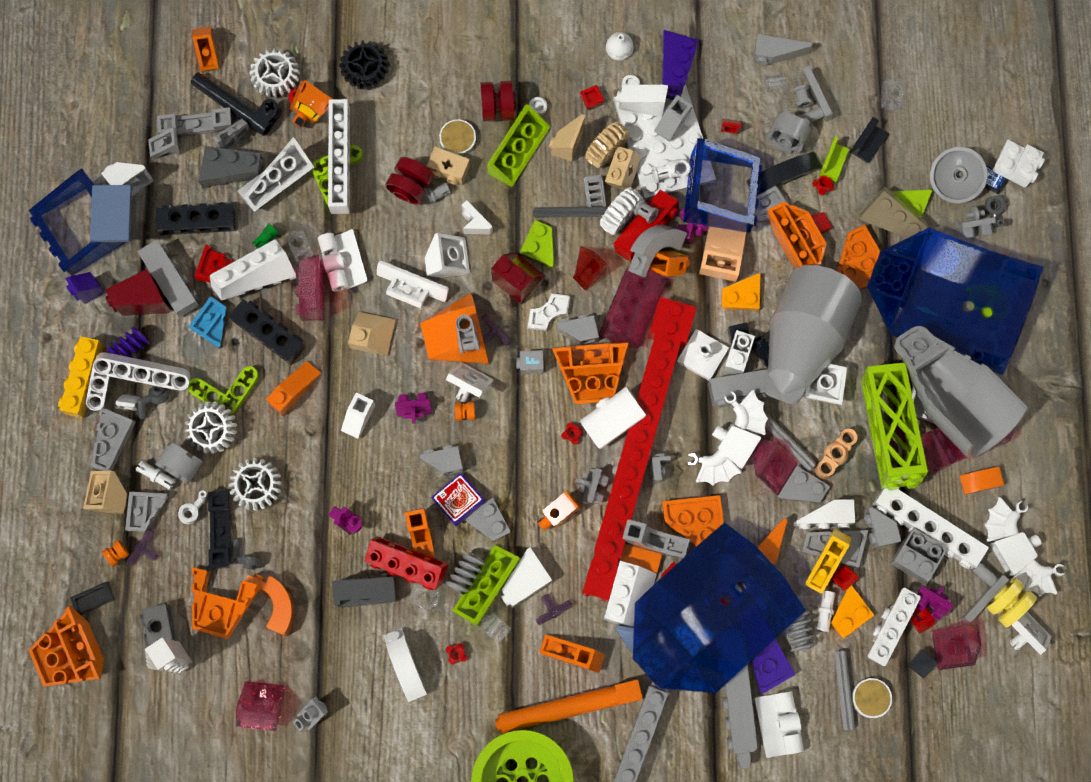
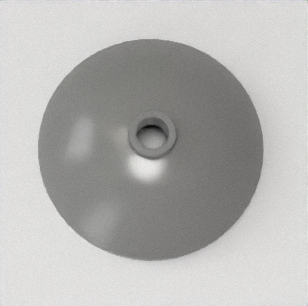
M953 147L945 150L934 160L930 170V182L934 191L939 197L951 203H965L976 198L983 191L988 178V170L984 159L976 151L966 147ZM957 171H962L963 177H957Z

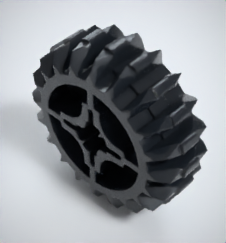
M362 40L360 45L355 42L354 47L348 45L349 51H343L344 56L340 57L342 63L339 64L341 75L345 76L344 80L349 82L352 87L356 84L357 89L364 86V89L367 90L368 85H371L374 89V83L380 85V79L385 80V74L389 72L387 68L389 67L388 56L384 54L383 48L379 49L377 43L372 46L371 41L365 44ZM367 54L374 56L377 60L369 58ZM364 59L366 62L365 70L363 69ZM351 70L360 72L362 76L354 74Z

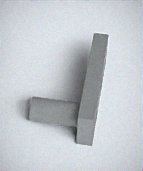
M810 66L803 68L802 75L807 85H809L811 94L818 107L799 115V117L808 119L810 123L822 117L825 122L832 120L833 113Z
M981 562L972 571L989 587L960 618L965 624L971 623L1009 581L1004 575L996 577Z

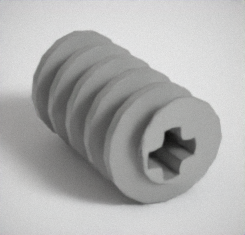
M469 551L470 555H462L465 562H458L461 568H454L457 575H449L452 582H445L447 586L463 595L462 591L469 592L466 585L473 586L470 579L478 578L474 572H482L479 565H486L483 560Z
M805 610L784 612L785 614H790V616L785 618V621L791 622L786 628L793 630L788 634V637L794 638V640L789 642V645L795 646L790 652L809 650L815 643L808 642L809 639L813 638V635L807 634L808 631L812 630V627L806 626L807 623L811 622V619H807L804 616L810 612Z

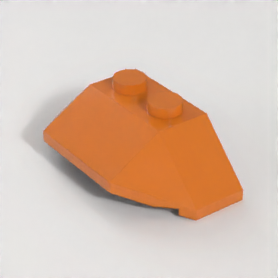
M782 202L768 209L767 213L773 233L791 265L795 268L803 265L821 266L827 243L810 213L787 202Z

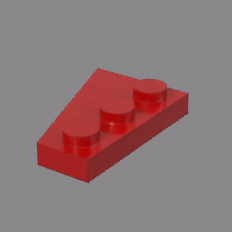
M205 244L195 273V279L211 283L210 275L233 263V261L226 258V255L215 252L210 246Z

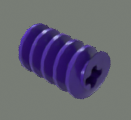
M131 327L133 334L125 332L126 339L120 336L118 337L119 344L113 341L114 348L106 346L108 353L132 358L131 351L137 354L139 353L137 347L144 349L143 342L150 344V342L139 329Z

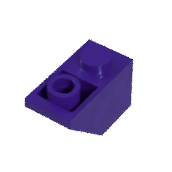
M91 272L65 278L69 284L66 288L77 301L81 300L84 304L104 293L101 285Z

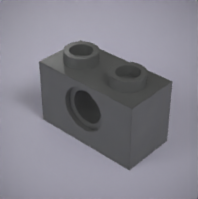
M162 604L142 609L143 615L140 618L142 626L146 628V634H144L146 646L152 645L162 637L176 641L170 605ZM160 622L162 624V628L159 632L156 633L154 631V625L155 623Z

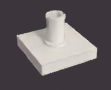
M696 329L679 356L677 363L709 381L729 347Z
M462 362L452 369L446 378L447 381L460 387L456 398L459 400L462 397V402H467L470 393L480 398L494 381V379Z
M1028 612L1012 624L1019 632L1018 635L1010 640L1012 646L1016 644L1014 647L1016 650H1019L1027 642L1040 655L1047 650L1052 636Z

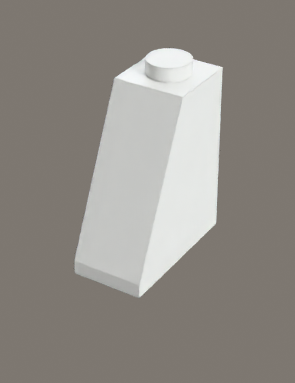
M623 85L622 91L617 92L616 102H619L618 109L662 117L668 85Z
M531 548L526 550L502 588L503 595L501 598L506 606L511 605L514 608L552 582V579Z

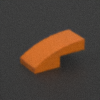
M1000 467L960 475L965 495L1005 486Z

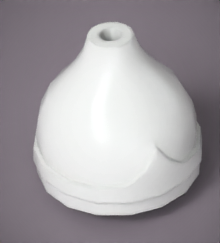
M623 32L612 34L606 43V52L612 59L617 61L629 58L634 49L631 37Z

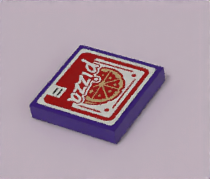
M462 473L458 474L431 497L455 526L459 525L486 502Z

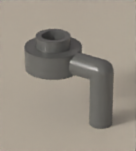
M997 195L988 197L984 203V208L991 214V217H995L996 223H992V226L1003 227L1005 221L999 219V213L1004 210L1005 202L1002 197ZM992 202L996 203V207L994 209L991 208Z
M154 386L149 389L147 396L138 399V416L140 419L146 418V404L150 402L162 404L168 400L167 388Z
M233 539L230 561L243 564L244 569L255 570L256 566L260 567L261 559L238 556L241 540Z

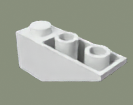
M854 499L833 500L795 521L793 526H799V529H811V526H818V529H830V526H838V529H848L850 525L855 523Z

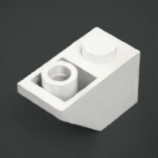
M736 330L723 371L734 375L744 372L755 336Z
M355 393L347 409L341 431L359 439L376 406L374 401Z

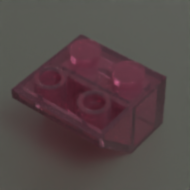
M939 427L921 436L925 460L932 474L967 458Z
M245 681L236 707V727L276 731L281 715L284 686Z

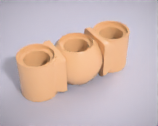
M843 430L834 442L826 446L824 456L815 467V474L818 478H829L838 466L843 465L847 461L848 452L857 441V434L854 430ZM843 435L850 436L851 443H846L843 440ZM832 450L839 451L840 458L833 457ZM821 465L828 466V474L821 471Z

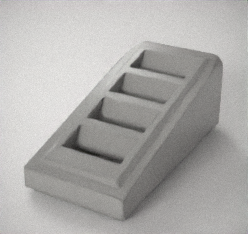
M602 175L584 177L583 185L587 207L598 205L606 207ZM596 190H599V191H600V193H593V194H590V193H589V191H596ZM601 198V200H599V201H592V202H591V200H590V199Z

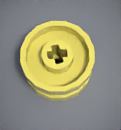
M1017 577L1005 584L985 606L992 615L1000 613L998 621L1005 628L1021 618L1037 600V597L1030 590L1022 592L1024 584Z

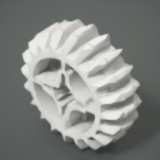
M274 48L271 53L267 49L265 55L259 53L260 59L254 58L255 64H251V82L254 84L255 89H259L261 94L266 92L267 97H270L271 94H273L274 98H277L278 94L284 97V92L290 93V87L295 88V82H299L297 77L300 75L298 63H295L296 60L294 57H291L290 53L286 52L284 54L282 49L278 53ZM267 67L266 72L263 73V76L261 77L263 69ZM289 69L288 76L284 80L283 75Z
M631 187L625 189L605 211L600 220V226L612 235L618 233L634 216V208L643 197Z
M205 402V405L198 404V409L193 408V414L187 415L191 420L185 422L186 425H189V428L184 431L190 432L186 439H193L191 445H197L198 451L203 449L204 453L211 452L212 454H215L217 450L222 452L224 447L230 446L228 441L232 442L235 440L231 436V434L237 433L236 430H232L233 427L237 426V423H232L231 421L235 419V416H229L231 410H225L224 404L220 406L218 402H213L212 404ZM213 413H216L223 423L217 422L216 416ZM205 414L203 424L198 426L201 417ZM211 425L218 426V428H213L211 430L204 429L205 427H209ZM224 429L221 438L217 441L219 431ZM199 432H202V433L205 434L206 440H208V442H206V441L200 436Z
M253 458V464L248 459L245 461L246 466L239 463L241 469L239 471L237 469L233 470L237 475L230 476V479L234 481L229 483V487L234 488L230 491L231 495H235L233 500L235 502L239 501V506L241 507L246 504L247 510H250L252 505L255 511L258 510V505L265 509L264 503L266 502L271 506L272 502L270 499H278L274 493H281V490L276 488V486L282 485L281 481H276L281 478L280 474H275L278 469L276 467L271 468V462L265 465L264 459H261L259 464L256 458ZM252 470H261L255 476L247 475ZM267 473L270 477L269 490L266 487H264V481L266 479L265 476ZM242 479L247 483L244 496L241 492ZM249 480H251L252 482L255 481L263 489H260L259 487L256 488L252 485V483ZM258 492L265 494L258 499H249Z

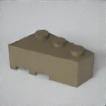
M886 187L859 214L860 220L913 241L928 228L926 220Z

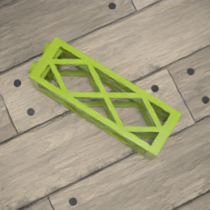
M906 363L867 366L861 379V386L881 489L897 490L905 486L907 488H916L922 483L928 470ZM895 385L897 398L886 386ZM881 391L898 407L896 414L881 399ZM880 406L893 419L891 426L882 419ZM897 425L905 432L907 445L894 432ZM891 437L906 452L907 457L905 461L889 445ZM889 453L902 467L893 468Z

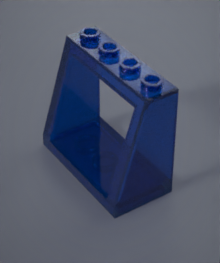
M697 138L690 154V172L688 173L683 222L750 233L752 227H755L757 224L755 209L757 210L759 205V198H756L761 185V182L758 181V176L762 172L760 157L713 141ZM703 160L751 168L747 216L698 201Z
M83 169L75 172L29 209L32 215L30 217L31 222L35 227L39 226L41 230L39 235L44 242H49L51 247L48 249L51 254L59 258V267L63 272L67 271L71 276L126 243L90 242L68 260L43 220L42 215L87 189L92 197V185L94 183Z

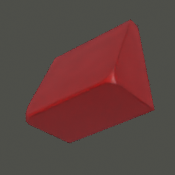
M722 119L721 132L739 134L741 128L740 121Z
M824 212L811 215L821 234L832 229Z
M915 608L910 621L916 631L921 634L935 625V618L931 616L927 608L924 611Z

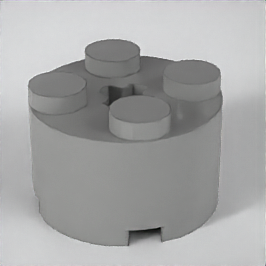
M784 110L776 116L767 138L768 140L771 139L773 141L772 145L782 152L792 153V151H797L796 153L802 151L810 133V121L794 115L791 111Z
M169 441L155 465L188 484L203 461Z

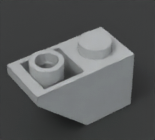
M677 95L666 109L654 132L670 142L691 114L693 105Z
M585 314L579 316L578 319L571 320L566 318L560 320V323H556L557 332L578 345L598 342L599 336L594 315L589 316Z
M447 445L442 447L443 450L439 451L429 449L420 455V459L424 464L444 476L463 472L458 446Z
M873 507L865 510L864 521L866 525H869V541L871 544H874V548L901 542L897 523Z

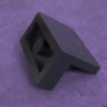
M872 117L850 153L866 163L871 162L888 136L887 132L876 126L879 120Z

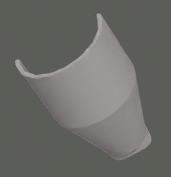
M803 265L794 269L790 274L769 325L768 377L764 386V391L768 396L789 404H797L802 399L804 391L814 382L823 369L831 363L836 355H839L843 350L862 301L860 290L844 274L818 265Z
M915 326L896 339L894 348L903 358V363H906L908 375L927 416L967 458H977L1000 443L1026 414L1028 407L989 367L984 364L979 365L972 361L970 356L958 353L954 347L933 336L925 327Z

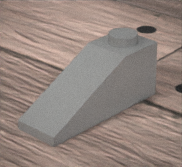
M758 34L752 62H757L759 65H771L806 55L811 50L812 42Z

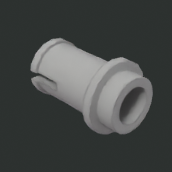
M443 183L432 190L428 189L425 195L429 203L432 201L435 203L437 199L450 194V190L447 184Z

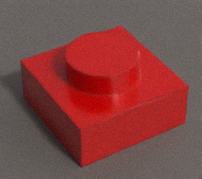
M597 85L580 91V96L587 110L604 104V99Z
M846 565L839 568L831 578L832 582L843 591L859 579L857 574Z

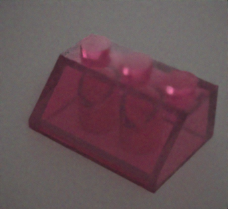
M313 255L300 260L299 267H296V279H299V285L296 286V296L299 297V304H296V314L300 316L302 321L325 320L324 265L319 255Z

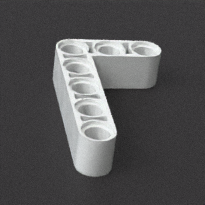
M102 352L97 355L93 364L86 404L93 411L100 410L103 407L110 377L174 390H185L190 382V373L184 368ZM98 361H106L108 366L103 367ZM123 364L128 369L125 371L120 370L118 365ZM143 368L147 371V374H140L137 370ZM162 372L166 374L167 377L159 378L157 376V373ZM182 376L186 381L179 382L176 378ZM95 379H102L104 384H97ZM92 397H99L101 402H94Z

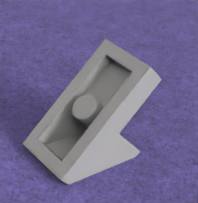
M174 127L148 139L150 157L158 158L168 152L180 154L177 131Z

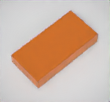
M625 544L620 561L640 566L657 574L662 554Z

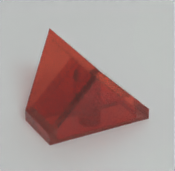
M580 246L575 275L572 278L586 291L606 273L607 263L595 251Z

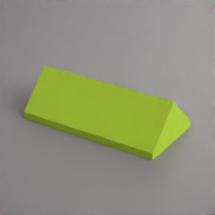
M528 104L524 106L487 164L488 174L510 187H513L550 129V126Z
M494 545L484 560L486 565H481L480 567L482 572L475 574L478 578L471 580L473 586L468 585L467 589L469 592L463 593L452 611L478 627L516 568L520 558Z

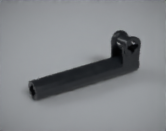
M197 72L191 79V85L223 108L230 107L231 114L240 120L243 119L249 127L262 136H266L270 132L272 126L281 116V108L273 99H266L258 110L255 111L200 72Z

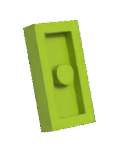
M837 136L834 137L819 174L820 177L828 176L835 183L838 180L849 148L836 144Z

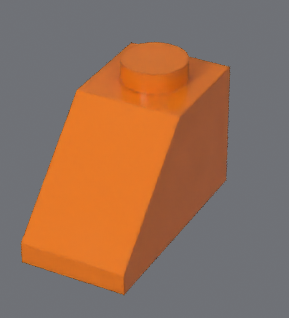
M212 27L193 29L192 38L200 70L218 69L219 62Z

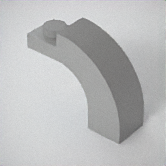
M668 225L650 227L634 242L630 251L634 252L635 255L628 271L646 277L656 253L665 247L680 250L687 233Z
M627 520L623 539L632 545L665 556L670 555L682 559L687 558L691 543L690 539L666 534L650 528L645 523Z

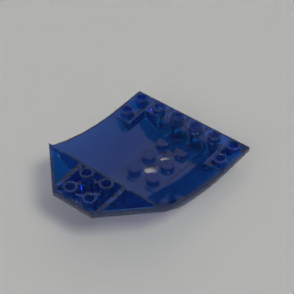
M929 227L880 251L867 288L891 335L899 337L915 326L925 327L933 336L954 347L958 353L964 356L968 355L972 361L979 365L984 364L993 372L1004 375L1032 306L1044 267L973 245ZM965 302H972L974 308L972 311L966 312L962 308ZM985 308L992 310V315L988 318L981 315L982 310Z
M724 522L634 603L632 659L659 689L716 694L798 619L806 609L785 577L753 543ZM737 582H742L745 585L746 589L744 592L736 589L735 585ZM722 595H728L731 598L730 605L726 606L721 603L720 598Z

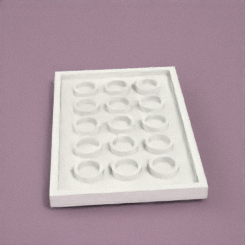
M685 84L681 98L692 104ZM613 97L620 124L624 125L630 132L629 139L626 142L628 149L634 150L641 156L636 175L645 201L652 199L660 189L667 194L716 181L693 106L691 114L669 142L654 132L662 117L618 109L619 102H616V97ZM666 98L663 114L673 100ZM677 159H683L689 163L690 172L688 175L671 179L668 177L659 180L657 183L654 182L652 177L654 174H651V167L663 166L667 162ZM679 163L676 167L678 173H683L686 169L684 163Z

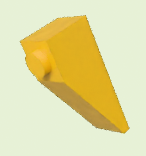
M833 529L805 582L806 586L823 594L850 546L851 537Z

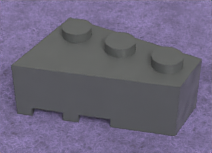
M205 146L199 183L204 189L213 185L220 184L221 186L230 182L253 180L262 173L264 159L261 153Z
M390 574L378 575L379 578L362 576L359 579L343 578L338 581H332L334 605L338 608L397 602L395 578L390 577Z

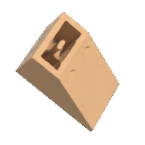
M710 221L699 274L736 282L740 271L747 228Z

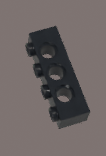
M220 202L218 205L202 203L200 206L183 204L181 207L164 205L162 208H156V230L160 235L236 231L235 209L228 202ZM214 214H219L217 219L211 220ZM195 215H200L197 221H192ZM181 216L178 222H173L175 217Z
M242 299L229 315L232 322L289 365H292L305 349L302 343L303 339L296 334L293 336L287 332L289 329L280 322L277 325L272 321L274 318L267 312L261 313L257 310L259 307L251 300L247 302ZM251 317H258L255 323H249ZM266 328H273L270 334H264ZM281 339H288L285 345H279Z

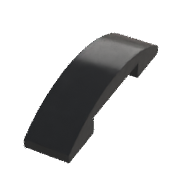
M810 152L774 165L748 179L746 182L755 198L774 186L783 184L801 175L806 176L821 169V166L814 152Z
M228 491L208 492V511L210 512L209 569L229 568L231 552Z

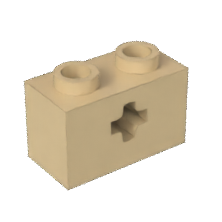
M617 146L605 182L613 188L620 190L631 187L641 156L634 150Z
M434 147L426 167L434 173V178L439 179L441 177L450 184L462 185L470 167V159Z

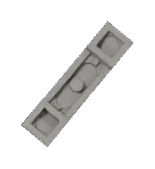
M230 107L212 109L211 113L185 116L168 114L157 116L158 134L174 127L176 128L177 136L197 135L223 130L232 125Z

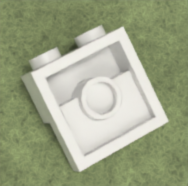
M1007 140L992 171L1025 188L1037 178L1038 173L1035 171L1037 168L1040 169L1045 161L1042 158L1044 152L1028 144L1024 148Z

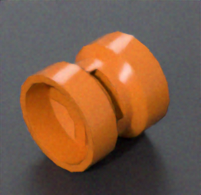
M468 401L466 404L455 402L456 421H462L463 419L475 420L474 401Z
M119 540L115 541L112 547L102 551L103 556L112 567L116 566L119 560L125 559L130 555Z

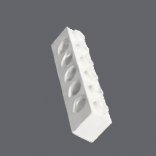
M348 99L329 100L328 207L331 214H350V106Z
M882 489L872 504L882 514L892 517V520L897 525H904L909 528V532L912 528H915L947 547L948 549L944 555L949 558L954 557L966 569L976 568L989 548L899 489ZM893 501L899 504V511L892 508L891 504ZM909 512L916 515L915 522L908 518ZM926 523H930L932 525V532H928L925 529ZM942 534L949 536V543H945L942 540ZM960 544L966 547L965 554L959 551Z

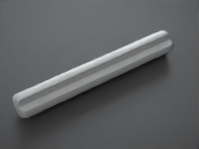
M764 411L766 417H768L765 428L808 471L812 470L816 466V462Z
M844 650L836 651L835 660L843 729L854 730L847 655Z

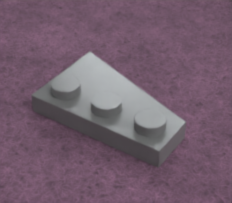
M101 408L99 410L100 420L96 429L98 433L96 443H94L91 466L101 471H112L136 422Z
M868 530L843 531L842 533L851 537V542L840 563L859 568ZM832 532L806 533L801 552L819 557Z

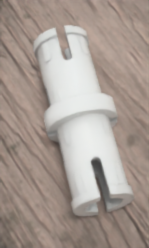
M144 460L138 464L140 467L137 466V472L149 477L153 483L157 482L168 490L172 489L174 486L172 484H175L176 479L164 474L162 469H156Z
M823 592L821 607L818 609L819 621L817 630L830 631L831 617L834 615L835 592Z

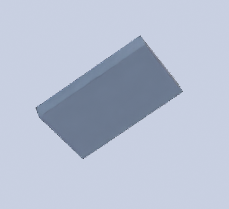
M92 185L91 242H130L131 185Z

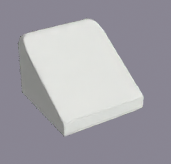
M123 394L116 400L115 404L120 409L138 411L137 402L141 397Z

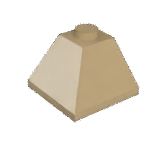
M581 114L560 129L556 137L551 138L549 144L551 155L572 162L584 131L585 115Z
M358 312L348 341L350 349L388 356L396 319Z
M91 471L83 509L123 514L127 506V493L115 471Z

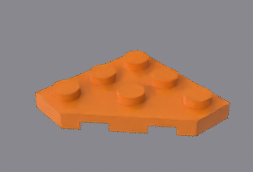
M865 224L848 232L837 272L844 274L853 281L859 290L893 273Z
M720 495L662 501L664 522L684 538L690 539L691 543L707 556L728 553Z

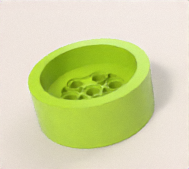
M518 730L500 735L486 745L476 759L471 782H497L501 777L506 778L508 782H517L520 776L527 777L529 782H537L538 776L542 774L548 777L549 782H574V778L566 754L552 739L534 731ZM530 757L537 760V767L534 769H528L526 766V760ZM508 759H514L517 762L515 770L510 771L506 768V761Z

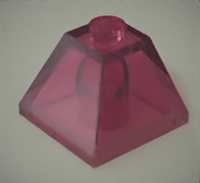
M762 438L752 454L755 475L774 494L779 495L798 463L779 444Z
M978 624L931 631L938 670L973 666L976 664L981 648Z

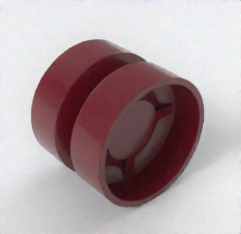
M512 80L500 81L499 92H495L493 82H480L483 122L495 121L497 110H500L502 121L514 120L516 92L513 91Z
M400 157L394 167V171L397 174L392 173L385 187L399 199L410 204L420 205L426 194L423 188H429L435 175L420 162L408 157Z

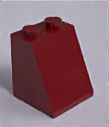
M516 252L503 254L491 268L492 282L520 304L524 302L545 277L542 272Z
M148 269L105 289L108 295L105 298L109 306L115 312L118 311L122 316L168 314L172 312L159 285Z

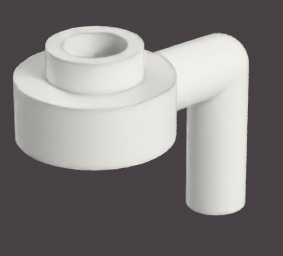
M204 490L199 492L198 499L193 504L187 503L180 507L178 517L182 523L192 524L197 520L198 509L206 501L207 493ZM189 512L192 516L187 518L184 514Z

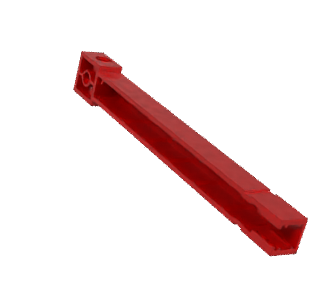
M662 297L659 298L648 337L653 339V343L636 400L646 414V417L628 429L595 545L594 558L591 560L584 584L583 596L588 597L591 595L601 598V601L607 603L609 601L618 570L617 564L621 559L625 545L623 534L627 520H631L679 347L685 348L696 311L694 306Z

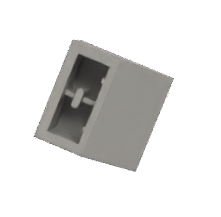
M912 528L897 549L890 564L925 584L930 581L948 548L919 530Z

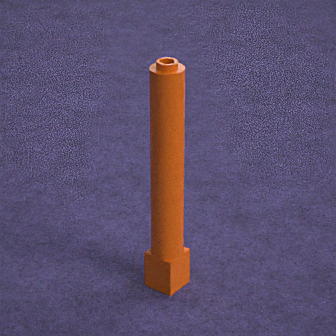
M637 679L498 714V719H495L497 731L501 730L502 734L639 701L643 698Z

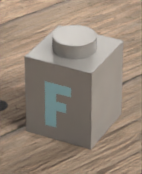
M520 351V357H516L517 369H520L521 374H543V351Z

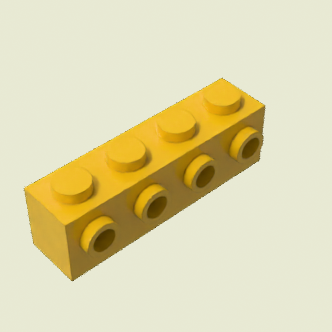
M80 336L79 341L75 344V356L69 364V377L64 381L65 391L58 403L59 410L66 415L80 418L85 417L87 410L86 399L93 364L97 355L104 350V345L99 340Z

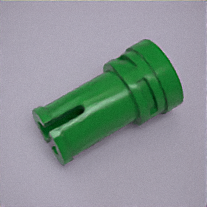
M268 223L252 244L258 249L266 245L271 239L273 240L280 233Z

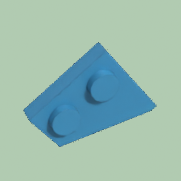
M210 296L188 328L219 349L222 341L226 306Z

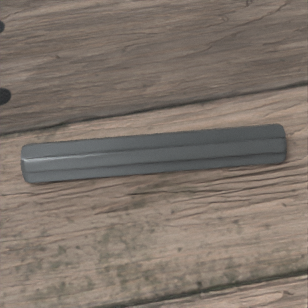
M537 207L533 209V216L535 218L602 217L607 207Z

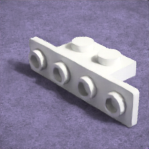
M378 262L376 274L391 281L386 295L418 308L422 307L428 296L446 302L449 291L448 287L389 263Z
M902 588L894 605L884 609L881 618H883L881 624H877L872 632L874 644L867 655L869 659L882 666H886L921 598L919 595L906 588Z

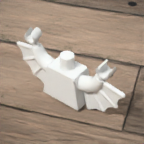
M752 390L739 404L734 392H731L734 395L732 401H728L725 396V401L733 405L736 420L727 430L718 425L716 426L712 436L721 441L717 446L719 450L712 456L699 457L697 453L689 454V456H694L696 459L695 462L688 461L689 465H695L698 462L702 463L696 479L697 483L708 482L714 486L715 483L720 481L729 482L734 475L742 473L739 468H743L760 441L761 436L759 434H766L765 423L768 417H766L763 411L765 403L756 397L755 390Z
M998 497L996 505L988 509L989 519L984 526L988 531L987 541L998 540L989 545L1007 576L1015 575L1013 578L1017 577L1024 584L1023 592L1030 590L1039 596L1045 593L1056 595L1057 590L1051 575L1063 576L1065 573H1057L1056 568L1064 567V565L1057 564L1054 568H1051L1050 566H1041L1035 560L1038 555L1034 548L1042 544L1040 538L1036 534L1027 538L1025 533H1019L1017 528L1020 513L1026 512L1028 505L1023 510H1020L1019 504L1022 501H1017L1015 504L1016 510L1012 511L1004 500Z

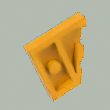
M760 274L753 275L723 288L721 291V309L759 311Z
M851 585L846 589L830 624L839 636L844 639L872 618L874 614Z

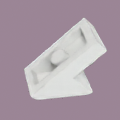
M466 200L461 205L462 215L470 222L463 228L464 234L490 235L493 233L492 225Z

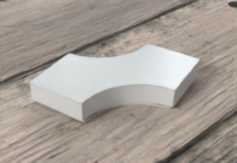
M551 293L548 302L544 306L530 309L528 329L547 331V327L553 319L559 316H567L570 296Z

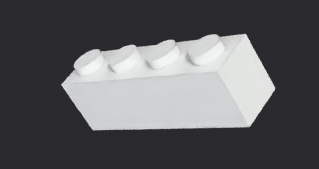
M293 137L267 169L239 189L238 193L255 212L314 168V166Z
M276 240L267 243L210 275L211 287L221 300L245 294V291L252 289L259 290L263 286L272 283L274 285L279 284L282 280L297 278L286 252Z
M162 637L145 649L146 665L149 669L171 673L178 672L181 674L192 663L181 643Z

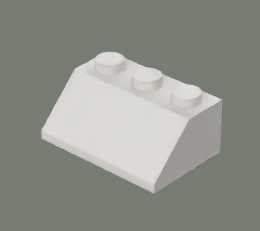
M620 561L603 620L630 628L642 629L657 574L640 566Z

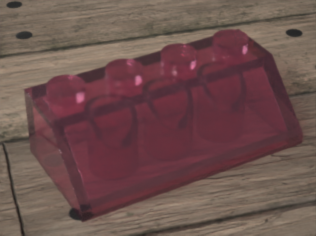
M626 268L598 336L612 342H628V347L639 349L666 280L653 270H648L646 277H642L628 271L629 268Z

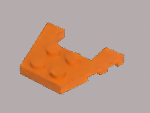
M192 567V575H194V584H192V592H194L192 629L229 639L261 585L242 580L237 600L206 592L211 574L210 571Z

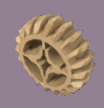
M619 122L608 125L588 147L585 158L596 168L603 167L613 159L617 146L624 147L629 139L630 132Z

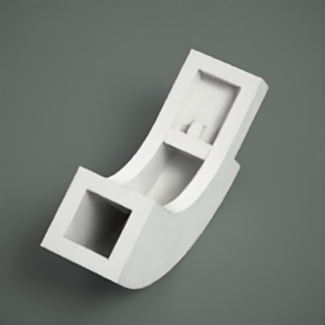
M400 628L383 635L391 662L407 701L410 702L427 695L403 629Z

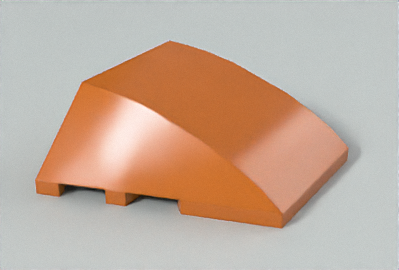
M471 293L420 323L429 360L472 362L489 365ZM468 315L475 322L480 350L474 349L465 351L463 354L460 353L456 329V320L459 316ZM463 322L461 328L467 329L470 326V322Z
M628 342L582 344L552 348L575 404L598 403L604 398H611L615 395Z
M71 606L64 610L65 613L59 619H56L53 623L54 625L28 650L43 687L101 679L104 657L90 624Z

